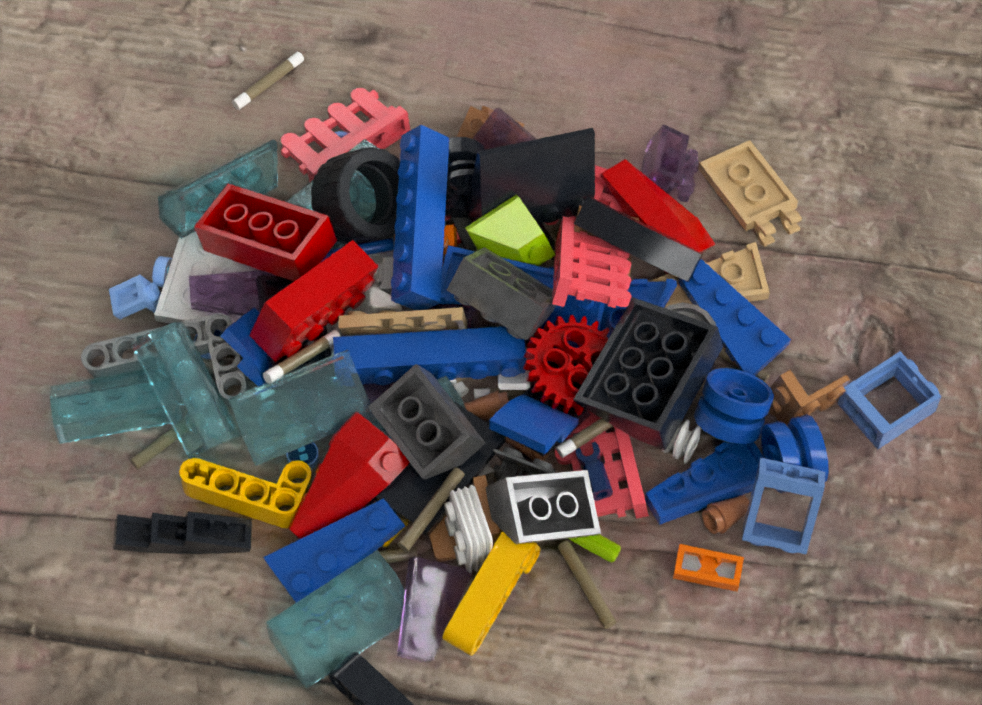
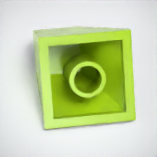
M517 194L465 227L477 251L485 247L501 258L540 266L555 256L543 231Z

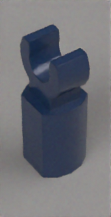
M593 442L594 452L592 455L584 456L579 447L576 449V456L578 462L584 466L583 470H588L593 498L595 501L610 497L613 494V490L604 464L600 461L601 452L599 445Z

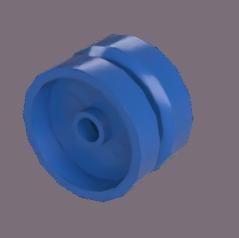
M719 368L709 372L702 390L703 395L700 396L694 413L696 423L708 434L726 442L747 444L758 440L766 420L765 416L768 415L773 402L774 394L772 389L763 380L741 370Z
M806 414L793 417L789 420L788 426L782 421L765 424L762 427L761 447L765 459L824 471L825 482L827 481L829 468L826 447L821 431L812 416ZM776 489L781 494L787 492Z

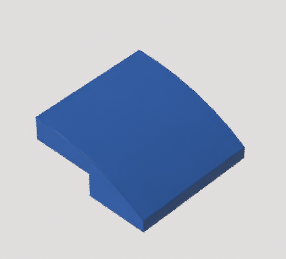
M254 307L227 327L220 337L243 357L237 367L261 388L266 383L263 373L269 370L267 353L249 336L260 314Z
M524 394L506 403L489 420V429L543 454H546L556 441L562 443L578 425L577 418L553 409Z

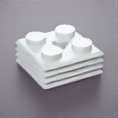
M470 485L469 488L464 486L463 490L458 488L456 492L451 490L450 502L444 503L447 515L445 517V524L449 536L454 535L456 546H454L457 562L459 565L465 564L466 570L469 573L473 569L478 571L493 548V538L476 488Z

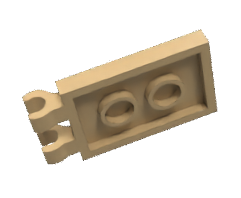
M750 140L699 162V171L745 231L754 228L759 242L764 247L775 242L771 235L776 233V229L769 222L774 218L780 217L783 227L789 235L800 230L797 223L802 221V218L794 210L797 208L798 200Z

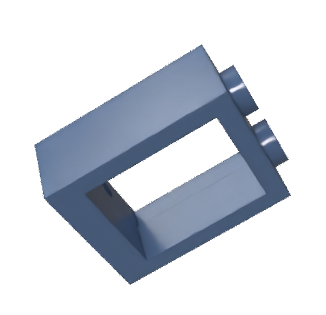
M900 351L845 386L846 392L839 397L838 405L873 445L879 449L936 412L941 395L937 387L923 377L917 365L911 359H907ZM894 376L920 405L892 424H889L864 395Z
M760 458L743 523L742 540L748 541L755 546L766 545L779 548L787 553L807 554L825 488V472ZM764 487L811 497L802 532L755 522Z

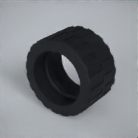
M376 147L362 148L332 157L318 169V173L313 179V187L311 188L312 210L328 215L337 242L340 241L343 244H348L353 240L356 244H362L394 236L397 215L396 197L399 183L398 169L400 166L399 158L394 154L392 155L387 150L377 149ZM355 170L362 173L369 180L375 193L376 208L373 218L369 223L357 214L351 203L349 187Z

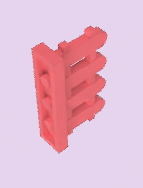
M356 88L351 92L352 104L345 107L342 103H333L328 107L329 119L322 122L318 118L306 120L304 123L306 134L299 137L295 133L284 134L281 137V154L285 158L291 156L300 164L299 171L303 175L308 173L310 187L312 188L314 176L317 175L318 169L328 159L362 148L376 147L377 149H386L401 139L403 134L410 131L408 113L401 106L395 108L391 105L387 108L378 100V93L374 89L368 92L364 88ZM362 111L370 120L364 123L355 114ZM338 126L348 134L340 138L331 129ZM315 141L324 150L317 153L308 144Z
M563 216L555 241L552 304L564 307L567 296L571 295L576 296V299L582 301L589 299L606 303L608 307L616 308V306L627 307L632 296L627 291L631 284V278L628 276L631 262L627 260L630 253L599 237L587 235V232H574L575 219Z
M592 413L567 436L566 440L601 418ZM614 426L615 431L609 433L604 431L582 445L580 449L584 456L593 454V442L599 445L601 456H604L605 460L603 464L613 490V494L610 497L599 501L594 500L597 516L617 513L618 518L625 517V511L634 509L636 519L649 516L630 436ZM555 449V457L558 463L562 465L572 464L573 471L583 470L578 462L576 450L562 458ZM620 452L622 459L613 461L612 454ZM627 480L628 488L620 489L618 482Z

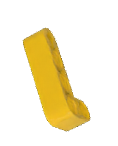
M191 458L184 461L179 470L183 491L187 496L281 528L289 527L304 494L309 491L313 483L311 468L307 463L298 460L286 464L277 484L199 458ZM296 478L304 479V481L301 483L291 482L293 479ZM226 485L232 487L227 491L219 490V488ZM255 495L262 497L257 501L249 500L250 497ZM284 505L292 506L288 511L279 510Z
M503 531L501 532L449 621L442 640L470 656L476 653L522 573L528 574L536 563L541 551L536 542L515 544Z

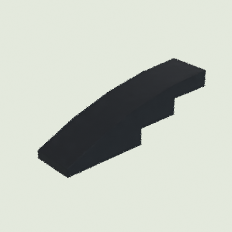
M587 196L574 222L578 227L687 282L690 281L703 256L702 253L656 228L647 226L621 211H616L593 197Z
M190 511L187 512L185 517L152 513L150 518L117 514L114 527L113 550L168 554L249 552L251 550L252 519Z

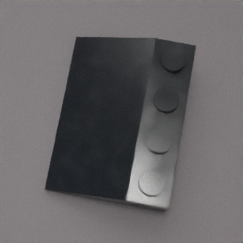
M588 128L478 151L465 205V210L471 224L516 194L520 197L537 224L544 222L552 223L562 219L563 216L576 217L579 206H583L587 196L593 198L595 196L594 129Z
M633 297L577 392L574 402L633 438L666 450L723 348L718 327Z

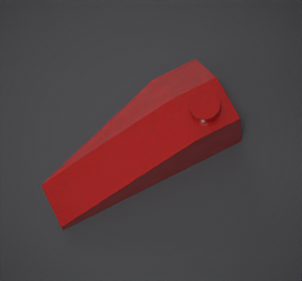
M626 159L600 174L625 214L630 217L639 218V221L643 224L656 228L700 253L707 251L715 245V242L696 216Z
M355 412L333 435L329 443L330 448L322 464H319L315 472L317 475L309 491L304 494L288 527L298 539L306 537L359 511L384 490L410 463L399 447L387 435L358 412Z

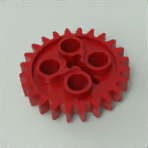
M570 315L567 323L564 322L561 316H558L555 325L548 320L545 323L544 330L541 328L536 330L535 338L531 337L527 345L529 348L526 349L524 357L528 360L525 362L523 369L531 371L526 378L527 382L536 381L532 392L542 391L544 393L541 402H545L550 398L553 400V409L561 404L563 405L564 413L567 414L570 408L574 407L577 415H581L584 408L574 402L579 389L575 388L571 382L583 384L593 367L591 361L597 360L608 341L606 336L610 330L609 328L600 332L597 330L599 321L596 320L589 326L587 325L586 316H583L580 323H576L574 315ZM567 341H574L579 347H572ZM547 362H555L559 368H552Z

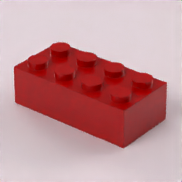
M229 183L194 226L204 251L291 281H296L321 263L337 241L328 215Z
M353 240L267 300L249 336L275 362L285 355L287 357L294 355L302 346V342L306 339L309 341L314 340L323 331L325 325L328 323L331 325L336 324L339 321V316L345 314L344 311L349 308L354 310L366 299L364 293L374 284L375 279L373 276L379 266Z

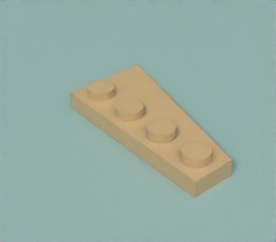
M756 242L746 245L745 249L735 253L732 250L721 254V258L706 263L749 302L769 298L770 292ZM669 273L648 281L676 280L677 287L665 308L682 302L692 304L679 285L678 277Z
M463 307L402 312L380 311L373 314H366L362 311L347 312V315L339 316V330L342 335H375L467 329V319Z

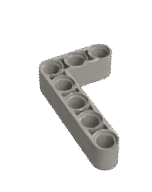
M222 313L92 343L86 346L81 354V361L87 371L94 378L105 379L210 353L217 388L223 401L232 408H239L244 406L250 398L247 376L237 367L243 357L223 338L214 336V332L218 327H229L233 324L231 319ZM187 335H198L194 343H183ZM157 342H167L163 350L153 351V347ZM127 349H136L135 355L132 358H122L123 353ZM105 356V360L100 366H92V361L95 357ZM225 356H235V360L231 365H220L221 360ZM230 386H242L241 391L237 395H227V390Z

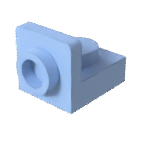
M141 275L109 289L113 315L120 320L144 308L155 313L161 295L157 285Z

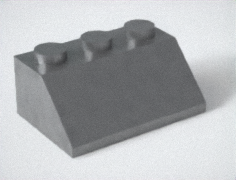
M485 247L463 258L447 288V291L454 294L456 301L466 306H473L481 311L480 315L490 322L500 323L507 328V332L518 339L524 338L527 340L532 337L557 306L552 304L553 290Z
M417 364L369 406V409L424 480L462 465L486 444L432 373Z
M588 470L506 477L485 487L492 520L515 544L601 534Z

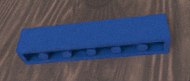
M419 125L403 134L400 141L401 152L398 169V194L396 197L397 215L394 226L395 246L393 250L391 301L413 310H427L441 302L449 137Z
M506 327L333 337L336 386L356 387L360 384L372 383L388 385L398 381L415 364L432 373L436 380L439 379L441 381L469 377L472 379H483L487 376H498L500 374L504 377H515L526 371L523 369L526 362L524 357L526 352L524 338L518 339L507 332Z

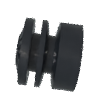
M467 137L449 138L445 216L452 218L468 217L465 205L477 152L485 150L484 146L475 139Z

